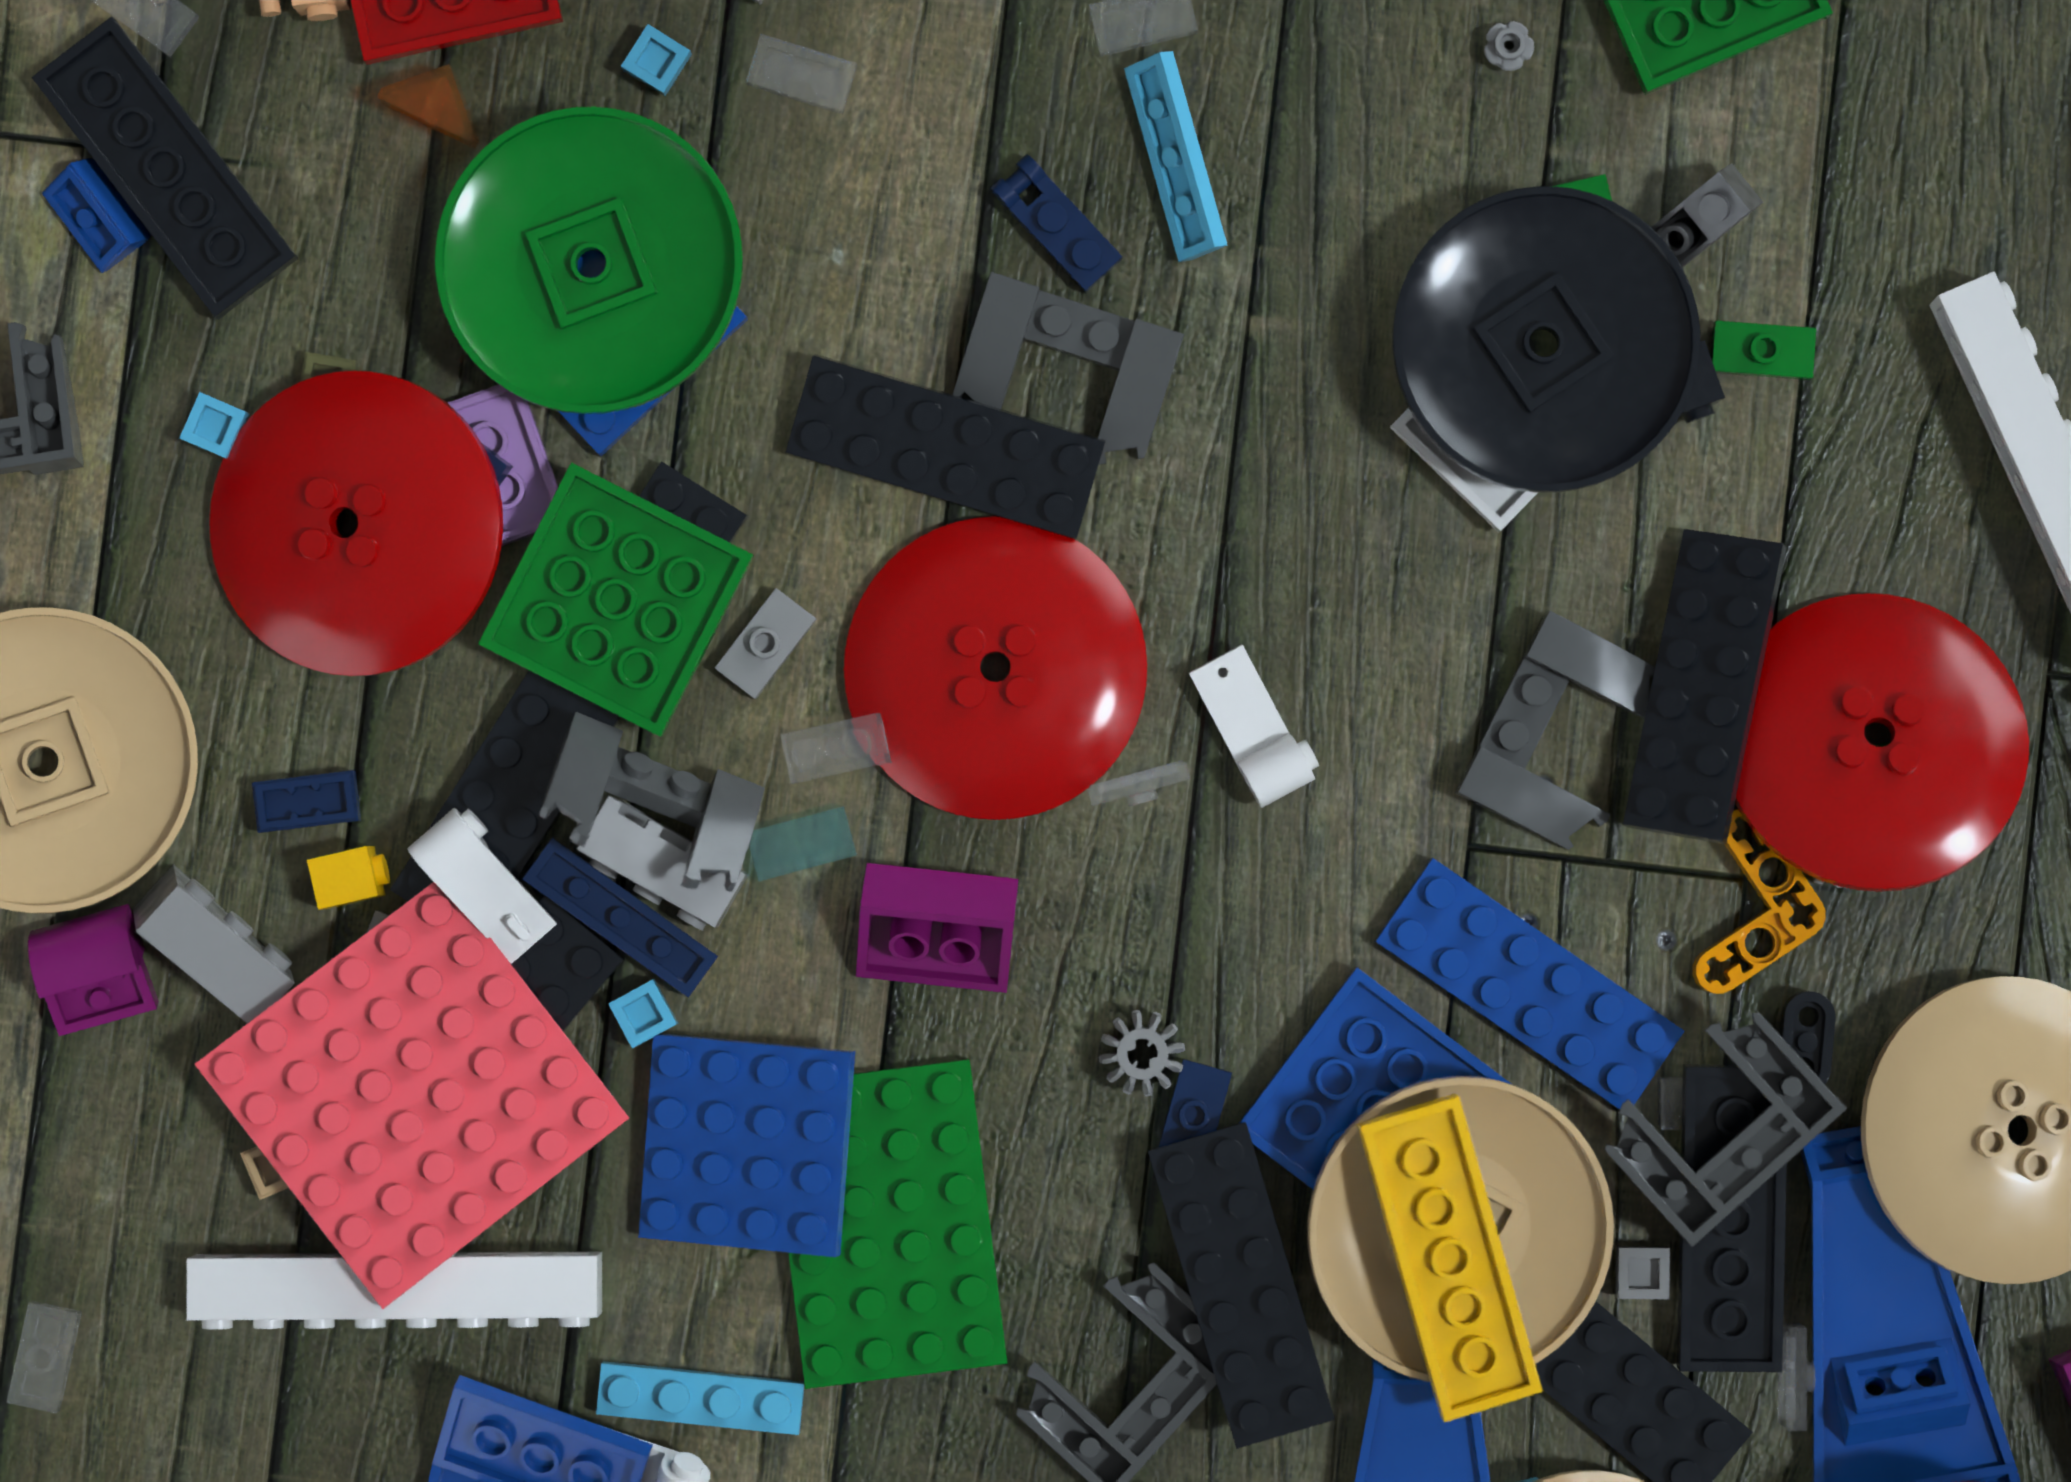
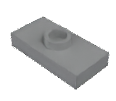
M775 588L716 665L715 669L751 697L757 699L817 619Z

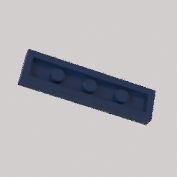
M554 838L549 841L523 877L525 882L688 998L718 957Z

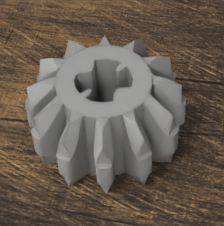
M1133 1010L1131 1018L1134 1028L1128 1030L1123 1020L1117 1017L1113 1020V1024L1122 1034L1121 1038L1117 1039L1110 1034L1102 1035L1101 1041L1106 1045L1116 1047V1052L1099 1055V1061L1101 1064L1118 1061L1119 1066L1107 1074L1106 1078L1112 1083L1126 1073L1128 1077L1123 1085V1092L1131 1094L1134 1090L1136 1079L1142 1080L1143 1094L1147 1097L1151 1096L1153 1092L1150 1078L1156 1076L1161 1086L1165 1089L1171 1086L1169 1078L1162 1072L1164 1067L1174 1072L1182 1071L1183 1065L1178 1061L1168 1059V1054L1185 1051V1045L1182 1042L1166 1045L1165 1040L1173 1036L1178 1028L1172 1023L1166 1026L1160 1033H1157L1156 1029L1161 1021L1160 1013L1153 1012L1150 1016L1148 1027H1142L1140 1011ZM1147 1039L1146 1044L1148 1047L1152 1044L1156 1047V1055L1148 1057V1066L1137 1067V1060L1134 1059L1130 1062L1127 1057L1128 1051L1135 1049V1040Z

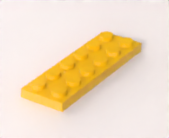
M1454 1093L1357 1123L1440 1418L1444 1422H1448L1543 1392L1460 1097Z

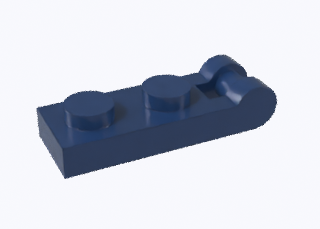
M1026 154L1016 163L1018 169L1006 180L1000 178L990 187V190L1082 291L1086 293L1122 260L1123 256L1046 175L1039 164L1030 155ZM1032 184L1041 195L1027 206L1020 199L1019 195Z

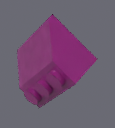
M867 863L860 904L856 977L1007 993L1019 879Z

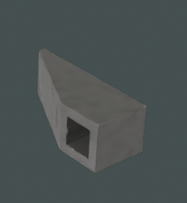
M1731 163L1717 172L1651 228L1664 240L1683 268L1759 207L1763 201Z

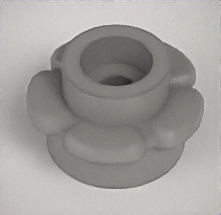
M1510 21L1506 25L1498 23L1491 27L1486 35L1488 43L1484 47L1487 60L1505 71H1514L1521 68L1523 61L1529 60L1534 51L1533 39L1527 35L1528 29L1523 24L1515 21ZM1511 41L1514 45L1513 49L1507 50L1504 47V43Z

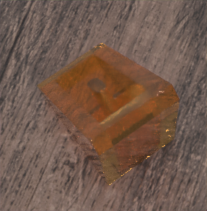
M450 64L380 89L377 97L384 106L473 149L476 148L479 138L457 74Z

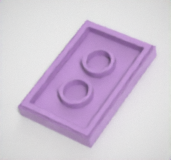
M496 385L448 402L464 418L484 445L513 466L499 486L503 507L502 546L534 535L559 486L529 402L507 391L501 385Z

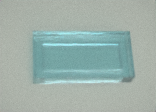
M844 806L753 830L749 843L759 882L857 856Z

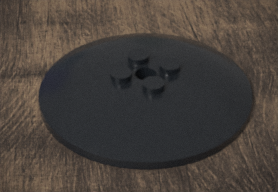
M1536 186L1506 191L1478 201L1446 222L1429 239L1410 267L1401 287L1394 313L1392 350L1399 386L1409 410L1427 437L1447 457L1472 474L1500 486L1529 492L1557 493L1594 486L1616 477L1645 458L1666 437L1683 412L1694 386L1700 357V323L1693 291L1683 268L1664 240L1648 224L1624 207L1596 194L1564 187ZM1537 330L1549 331L1556 338V352L1548 357L1536 355L1529 345L1530 335Z

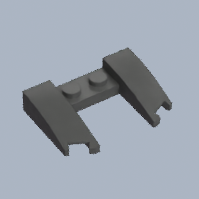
M991 272L953 395L962 397L966 393L973 401L1002 409L1024 341L1117 370L1119 373L1098 438L1106 440L1099 465L1106 464L1105 452L1136 448L1138 459H1144L1184 334L1143 320L1136 319L1134 321L1041 291L1037 286Z
M16 322L7 323L18 416L0 419V475L30 470L34 475L84 467L78 419L63 339L59 335L54 334L50 347L25 339L27 328L23 324Z
M1552 611L1546 612L1454 793L1566 850L1571 849L1573 844L1569 840V836L1591 820L1598 827L1602 826L1608 821L1611 814L1531 773L1525 768L1568 682L1645 719L1649 700V676H1654L1655 667Z
M575 712L561 743L539 815L545 819L552 810L558 807L562 814L571 817L579 823L573 829L569 839L577 845L584 847L593 826L604 791L695 827L681 886L688 889H697L701 881L700 872L725 874L724 887L726 891L732 892L737 883L751 840L765 787L720 769L717 770L710 784L698 779L689 772L675 770L651 760L642 753L631 752L619 747L623 730Z
M1759 1012L1751 1013L1754 1023L1752 1025L1723 1032L1721 1023L1718 1022L1709 1025L1705 1029L1707 1034L1767 1099L1770 1105L1697 1171L1694 1172L1629 1099L1622 1103L1618 1112L1627 1116L1628 1119L1617 1147L1606 1143L1604 1148L1692 1247L1847 1109Z
M1154 1262L1148 1264L1151 1273L1149 1276L1121 1286L1118 1276L1109 1279L1103 1286L1175 1353L1109 1426L1036 1361L1031 1364L1028 1370L1027 1377L1037 1380L1029 1409L1018 1407L1016 1415L1088 1482H1129L1217 1385L1191 1295Z

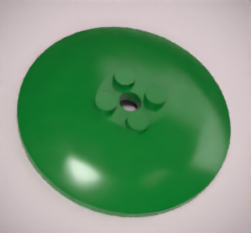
M572 107L534 116L513 126L484 147L458 178L448 197L441 215L435 248V275L444 314L457 340L474 363L507 391L528 402L548 409L578 414L611 413L646 404L665 395L693 375L710 357L731 322L739 298L743 273V246L734 207L720 179L702 155L672 130L651 119L635 113L604 107ZM590 250L599 251L606 258L604 271L599 276L593 278L581 275L578 270L579 258L583 253Z

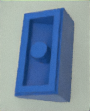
M93 158L70 163L42 192V195L101 273L111 269L150 238L148 230Z

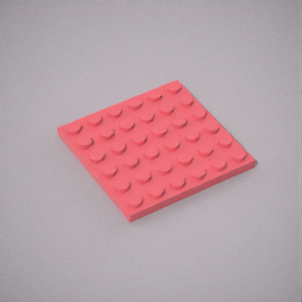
M435 882L419 892L194 1064L382 1309L390 1305L630 1119L490 937L486 938Z

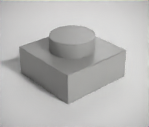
M1616 1246V1298L1669 1300L1670 1248L1665 1246Z

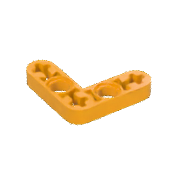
M1738 808L1733 810L1727 844L1724 845L1767 909L1702 951L1695 958L1692 966V975L1695 983L1702 990L1714 994H1724L1733 990L1814 936L1823 927L1826 920V910L1822 901L1800 870L1784 861L1771 849L1758 853L1750 863L1747 861L1745 854L1753 852V848L1746 839L1735 840L1732 835L1737 830L1735 820L1740 817L1741 820L1746 821ZM1752 830V837L1758 846L1764 845V842ZM1768 858H1777L1785 865L1786 877L1779 886L1769 887L1759 877V868ZM1797 883L1800 891L1791 893V895L1800 906L1811 905L1813 911L1807 916L1811 924L1808 927L1799 923L1792 925L1789 921V918L1794 914L1792 906L1787 899H1782L1777 905L1773 896L1789 891ZM1756 928L1765 929L1772 938L1770 952L1761 958L1752 956L1745 947L1747 934ZM1733 942L1737 955L1749 967L1742 971L1740 963H1734L1723 972L1727 979L1723 984L1714 979L1707 981L1704 976L1710 970L1707 961L1713 958L1716 962H1723L1734 954L1727 949V946Z

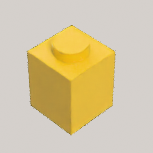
M363 846L307 860L318 910L385 896L383 885L390 883L389 869L384 854L376 855L374 846Z

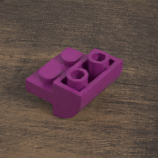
M129 904L30 931L28 937V956L34 985L39 999L45 998L58 1036L157 1009L159 1000L143 959L145 948L140 935L136 932Z

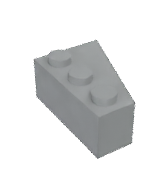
M608 796L596 816L585 846L579 845L577 850L592 858L589 864L593 868L613 879H616L619 873L636 883L633 891L657 905L660 904L662 899L680 908L676 916L703 931L706 924L719 927L749 874L741 870L732 892L726 891L724 887L725 874L700 872L701 881L697 889H688L681 886L692 841L620 798Z
M173 864L133 908L136 932L248 1024L282 998L294 985L292 971L289 969L292 962L273 944L269 943L264 947L251 935L254 930L246 921L233 911L227 913L214 901V896L195 879L187 877Z

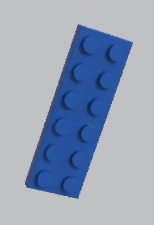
M1434 858L1429 860L1374 940V942L1618 1110H1620L1622 1103L1626 1099H1629L1635 1105L1684 1033L1683 1029Z

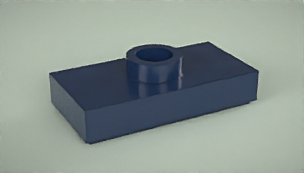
M355 770L252 782L258 833L361 821Z
M1182 1059L1183 1069L1177 1077L1158 1148L1217 1130L1232 1072Z

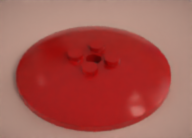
M355 370L332 372L298 382L281 391L260 407L239 430L228 458H223L214 483L209 518L210 544L215 568L228 600L246 626L264 644L292 662L315 671L345 676L378 675L411 666L431 656L459 634L472 619L492 584L498 566L503 538V507L496 474L484 446L464 418L447 402L420 385L397 376ZM346 508L353 510L358 518V527L354 534L349 537L342 536L336 527L339 513Z
M1004 517L972 518L942 526L917 538L893 556L873 578L854 612L848 631L844 657L845 691L855 727L864 745L878 765L904 790L927 804L959 816L987 820L1017 819L1054 809L1072 800L1090 788L1118 759L1137 725L1143 706L1147 683L1146 645L1142 626L1127 591L1111 569L1085 545L1074 538ZM1001 653L1008 658L1011 668L1004 680L992 682L982 675L980 665L986 655Z
M1874 593L1849 594L1812 603L1793 612L1770 629L1735 803L1753 832L1768 848L1790 865L1818 880L1840 887L1877 892L1899 891L1938 881L1955 873L1980 855L2002 831L2020 799L2029 762L2028 726L2021 698L2007 669L1994 651L1965 624L1935 607L1910 598ZM1871 723L1885 725L1891 733V743L1884 747L1870 744L1864 735L1865 726Z

